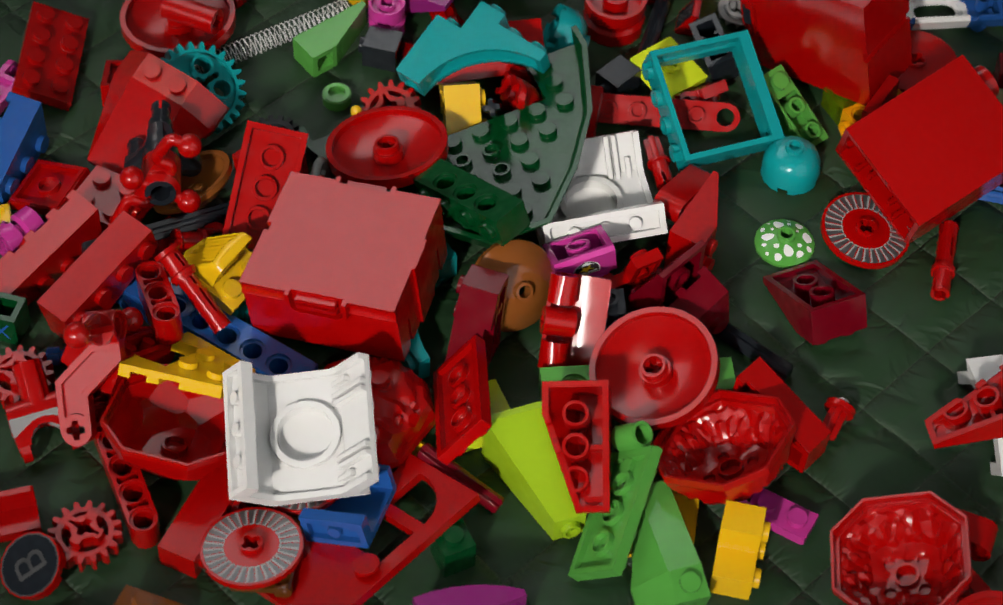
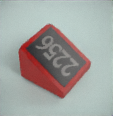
M692 0L678 13L675 33L693 36L689 24L699 20L702 0Z

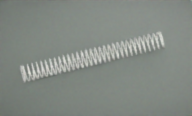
M338 0L323 6V8L320 7L318 10L314 9L313 12L309 11V13H313V20L309 13H304V15H308L307 24L309 29L310 27L312 28L309 18L313 25L316 26L314 16L319 24L321 23L319 14L325 20V12L329 19V11L332 16H335L333 8L338 14V6L341 11H344L342 3L346 7L345 3L342 0ZM334 3L337 4V10L333 6ZM299 15L298 18L294 17L292 20L294 28L290 24V20L285 21L288 23L289 30L285 26V22L284 24L280 23L284 27V32L280 28V24L279 26L275 25L279 27V34L275 26L274 28L270 27L269 30L265 29L244 39L241 38L239 41L231 42L230 45L226 44L225 47L221 46L217 50L221 53V48H224L230 60L231 57L234 59L232 56L233 52L236 59L235 63H237L236 55L239 60L240 58L236 48L241 57L240 61H242L241 53L245 58L241 49L242 46L246 55L245 59L247 60V54L252 58V52L254 53L251 42L255 48L256 54L254 53V55L256 56L257 50L262 54V48L267 52V46L271 50L272 45L275 48L277 43L280 46L282 45L284 40L280 30L285 38L284 43H287L286 38L291 42L293 35L290 26L295 36L296 34L298 35L295 24L299 33L302 32L300 23L304 31H306L304 15ZM295 18L298 19L299 27H298L297 23L294 21ZM271 28L274 29L275 38L270 31ZM285 28H286V30H287L288 33H289L290 40H289V38L287 37ZM266 30L269 31V37H270V39L268 38L267 34L265 33ZM261 32L264 33L265 41H264V39L262 38V36L260 35ZM275 32L277 33L280 39V43L277 40ZM256 34L259 35L260 43H259V41L257 40V38L255 37ZM271 35H272V37H273V39H274V41H275V45L273 44V41H272V39H271ZM251 36L254 37L255 45L253 41L250 39ZM266 37L268 38L271 48L269 47L266 41ZM246 38L249 39L250 47L248 43L245 41ZM261 39H262L263 42H264V45H265L266 50L264 49V47H263V45H262ZM241 40L244 41L245 49L243 45L240 43ZM256 41H257L258 44H259V47H260L261 52L259 51V49H258V47H257ZM236 42L239 43L241 53H240L238 47L235 45ZM231 44L234 45L236 55H235L233 49L231 48ZM246 44L250 50L251 56L247 50ZM226 46H229L231 57L226 50Z

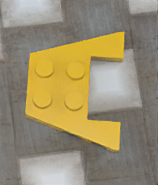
M186 332L179 342L171 345V351L184 356L167 366L137 355L119 362L117 374L119 376L130 378L131 372L146 375V382L158 385L168 380L179 383V390L221 399L224 397L222 373L240 360L193 333Z

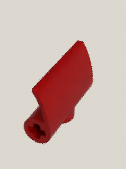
M551 272L546 306H543L540 316V334H542L538 368L589 365L592 351L606 327L612 286L610 279L566 272Z

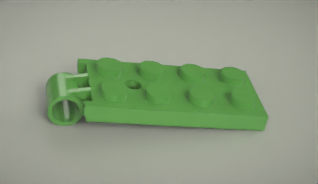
M645 421L617 425L611 432V442L619 452L611 453L610 513L588 514L568 576L576 581L622 576L623 570L627 566V558L633 540L637 535V527L643 509L647 504L648 493L652 481L657 474V466L663 450L659 446H649L653 440V431L651 426Z

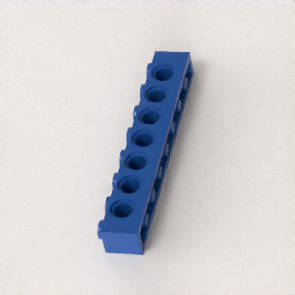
M135 276L116 303L122 309L126 307L137 308L142 313L146 323L150 325L139 298ZM170 281L180 306L183 333H193L238 360L251 362L252 368L256 369L255 373L281 375L277 373L289 374L318 370L317 363L238 317L230 316L223 309L221 310L231 323L217 334H214L179 285L176 287Z

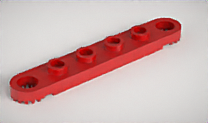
M603 93L598 122L660 127L661 117L658 108H655L652 104L651 96ZM671 98L681 129L730 132L740 122L739 110L732 103ZM722 109H729L733 113V121L728 125L719 124L717 121V114Z

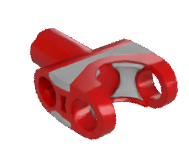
M40 358L26 360L12 366L21 400L4 405L12 437L25 464L34 461L31 448L32 438L37 430L44 426H53L60 429L56 390L50 391ZM77 421V425L72 426V430L77 432L80 438V429ZM71 446V447H72V449L74 450V449L81 448L82 446H79V447Z

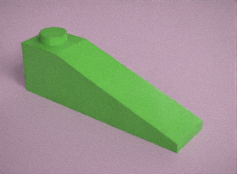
M663 480L653 482L648 493L647 504L643 509L637 527V535L633 540L630 592L634 605H707L711 597L702 564L673 492Z

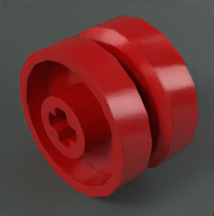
M584 0L583 17L587 24V35L594 42L607 47H622L632 44L640 38L644 30L647 0Z

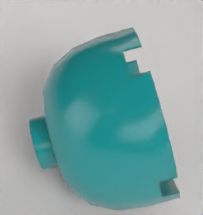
M562 3L557 4L551 15L556 16L555 19L552 20L551 24L547 22L543 31L544 46L547 49V54L574 44L571 27L577 25L586 40L588 47L590 36L586 35L587 24L585 18L574 8Z
M785 136L771 143L764 152L760 174L763 181L774 191H778L779 188L786 190L787 195L804 194L816 185L817 179L820 176L821 158L816 147L809 140L800 136Z

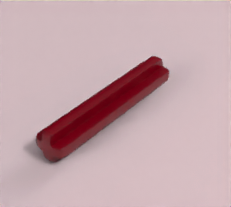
M425 443L417 453V458L479 493L481 501L478 503L491 513L497 512L503 504L504 498L460 465L454 461L446 465L438 460L437 449L431 444Z

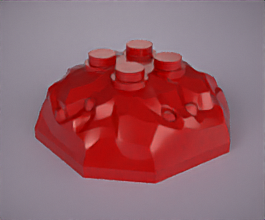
M369 356L372 372L371 387L372 399L374 401V424L377 434V462L382 465H390V468L393 469L403 464L434 427L435 411L428 384L422 378L414 374L410 368L404 367L399 361L396 362L385 357ZM348 358L330 363L324 369L333 368Z
M718 389L714 391L709 401L697 414L679 425L662 429L651 445L659 446L663 449L657 470L664 483L670 489L685 495L690 500L698 498L705 504L717 505L725 504L726 500L735 502L747 500L751 495L760 493L764 487L768 486L779 475L780 470H783V464L788 461L797 427L795 421L777 396Z
M932 491L862 498L830 530L832 592L847 605H956L958 598L969 589V585L973 580L968 517Z

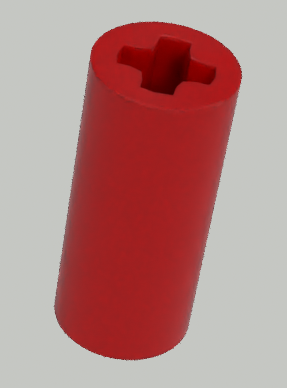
M162 0L160 6L162 18L213 35L220 31L223 24V10L194 0Z

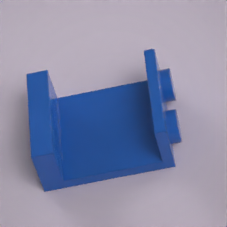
M379 464V481L370 486L369 495L339 498L324 510L303 508L298 519L306 541L369 549L397 490L390 465Z

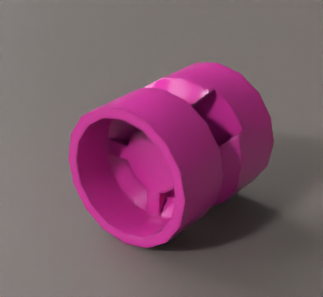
M368 0L369 26L403 32L404 36L405 0Z
M24 206L11 215L10 223L5 221L0 223V254L2 257L9 250L15 253L19 249L23 237L30 230L36 232L45 224L32 208Z

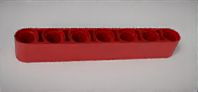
M97 389L93 394V397H95L93 400L97 426L96 435L93 439L131 541L138 548H152L161 539L157 510L141 470L122 462L116 452L111 449L112 446L100 426V418L112 396ZM146 525L149 526V527L144 528V529H141V528H140V527L146 526Z

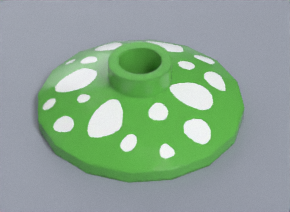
M776 219L764 223L756 231L754 239L758 255L765 262L780 268H791L806 263L812 257L815 247L813 235L800 223L787 219Z

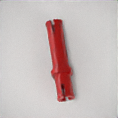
M946 220L944 224L941 223L939 225L935 263L931 266L930 274L933 280L930 296L937 301H944L950 297L951 281L956 273L953 264L959 225L952 220Z

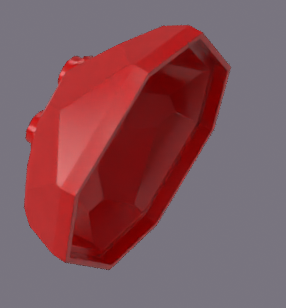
M132 373L130 378L123 377L100 418V426L122 462L165 478L198 481L227 462L224 397L219 399L179 390V383L168 380L158 385L146 382V375Z

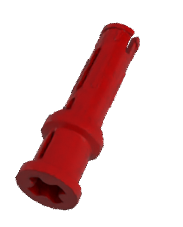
M175 242L159 253L154 260L157 263L161 262L172 277L171 283L175 284L176 287L178 285L181 287L208 323L213 333L217 334L228 326L231 321L195 274L197 272L195 265L188 263L179 250L180 245L178 242Z

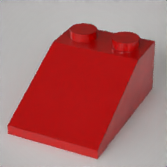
M713 170L670 229L664 267L700 240H703L706 243L703 266L705 265L711 272L715 263L712 255L718 245V240L715 239L718 219V172Z

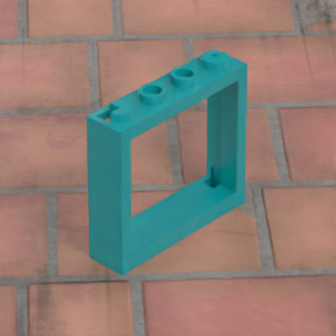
M748 30L650 51L643 61L642 73L645 80H649L652 89L651 101L653 106L658 108L661 117L660 128L662 133L667 135L670 144L669 155L671 160L676 162L678 171L684 170L690 164L698 167L766 151L771 143L785 137ZM732 51L761 138L690 154L661 67Z

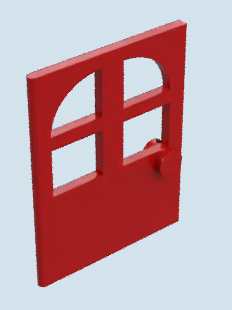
M410 454L403 464L392 473L397 490L383 518L409 534L410 537L380 562L377 555L365 553L357 547L306 541L303 534L304 552L295 569L292 595L283 598L275 597V593L258 594L274 605H362L480 502L479 493ZM421 480L429 484L437 496L434 512L424 524L393 505Z

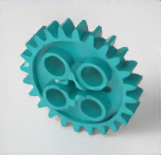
M191 41L186 44L185 49L181 44H178L174 48V52L169 49L164 55L165 58L161 57L160 59L199 81L201 84L212 74L217 75V78L211 81L206 88L229 108V111L215 129V132L219 134L223 130V126L228 128L233 123L232 120H236L240 116L238 110L245 106V103L240 99H243L247 92L239 88L246 82L245 80L237 79L242 70H233L231 68L235 62L234 59L227 62L224 60L226 51H222L219 55L215 54V45H212L209 50H205V45L202 41L196 49ZM194 65L202 67L204 74L197 72ZM214 87L222 90L224 97L218 96L214 91Z

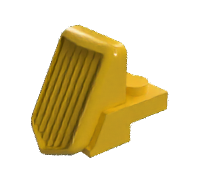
M245 232L207 237L186 250L183 255L189 264L195 265L197 271L195 274L200 282L208 290L219 307L230 316L245 301L239 280L252 255V252L247 247L253 239Z

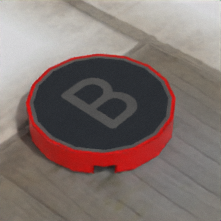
M40 531L26 532L17 536L6 547L1 558L0 577L3 586L10 594L23 600L38 601L49 596L60 585L63 578L60 576L63 568H66L64 549L57 539Z

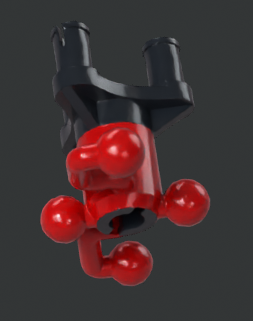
M159 100L151 105L152 114L148 121L145 140L135 137L127 143L128 154L124 159V169L121 171L119 178L124 188L135 190V192L127 194L121 199L111 217L110 224L123 211L128 213L132 206L145 210L153 208L155 205L164 206L176 202L179 210L184 213H194L200 208L201 198L199 193L192 189L181 191L182 176L194 177L201 172L202 158L199 154L202 149V142L195 134L179 135L174 133L173 123L170 119L171 106L165 100H162V108H159Z

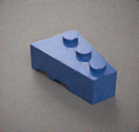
M10 91L5 99L6 102H9V105L3 117H0V204H5L10 196L13 195L25 175L34 166L40 154L47 150L50 141L47 135L42 103Z

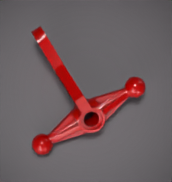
M126 307L122 311L119 309H106L86 312L82 322H71L63 331L64 342L69 347L79 349L88 344L86 349L55 381L60 432L64 441L71 446L79 447L88 444L96 435L97 426L93 394L119 367V362L126 359L124 342L126 332H136L143 324V315L137 308ZM77 421L79 426L85 428V432L80 434V438L79 434L72 430V426L77 425Z

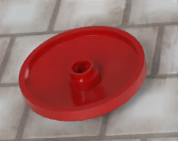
M125 0L120 11L122 35L127 44L135 51L149 52L159 59L161 57L165 58L164 55L169 49L174 52V48L178 44H181L185 49L189 41L193 43L195 49L202 41L204 42L205 50H209L212 45H215V50H217L227 42L235 30L236 10L234 1L194 0L223 10L224 20L222 27L217 34L213 35L162 18L160 15L162 0Z
M384 106L360 112L344 120L329 135L325 149L331 172L336 177L341 176L342 182L347 184L349 180L387 187V190H390L392 186L401 188L414 184L413 179L430 168L440 158L446 160L449 152V142L444 124L433 114L408 106Z
M662 306L647 307L630 312L612 323L598 339L589 363V380H609L612 419L620 424L645 421L651 426L652 430L674 427L697 414L714 393L720 374L719 353L712 335L704 324L683 310Z

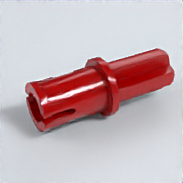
M649 135L647 139L643 140V147L648 158L647 168L652 171L656 187L660 190L664 186V180L667 184L673 179L669 167L670 158L665 155L659 137Z

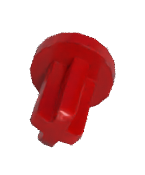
M829 397L824 404L827 414L823 423L831 431L829 438L831 441L836 439L844 422L851 421L856 414L855 408L843 397Z

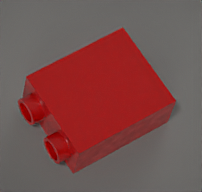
M963 54L846 128L835 150L907 245L1003 183V105L996 97L999 94V87L988 69L981 65L973 68Z

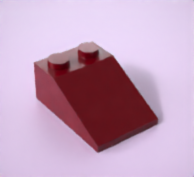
M700 240L663 269L658 268L642 286L637 285L628 296L627 314L647 307L670 306L678 298L675 292L681 286L687 290L701 277L697 272L703 266L706 243Z
M813 260L763 276V283L796 333L812 345L825 344L828 340L852 335L855 331L867 328L866 294L819 261Z

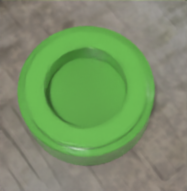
M343 83L327 85L322 91L324 106L332 111L345 110L352 102L351 89Z

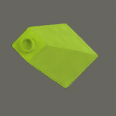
M542 401L491 414L492 426L482 438V455L486 462L553 541L561 538L570 539L582 533L587 514H576L542 416Z

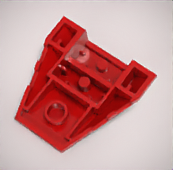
M130 50L113 74L87 161L94 166L99 165L120 174L124 169V159L128 154L127 143L135 137L145 140L148 121L152 114L151 105L159 100V108H162V100L170 104V119L173 123L174 133L179 135L195 134L200 140L202 138L206 139L215 131L229 111V108L194 78L149 52Z

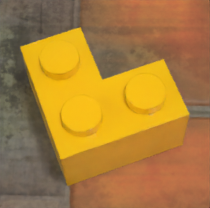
M475 81L439 83L440 111L443 114V122L448 135L487 121L486 118H481V107L486 105L485 89H482L479 83Z
M726 500L709 586L710 593L749 600L751 589L759 588L762 569L756 568L757 559L763 560L771 526V522L765 521L766 507Z

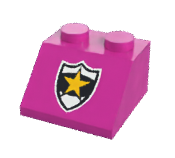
M601 225L542 244L543 250L548 255L553 272L602 277L608 274L610 270L617 268L614 244Z

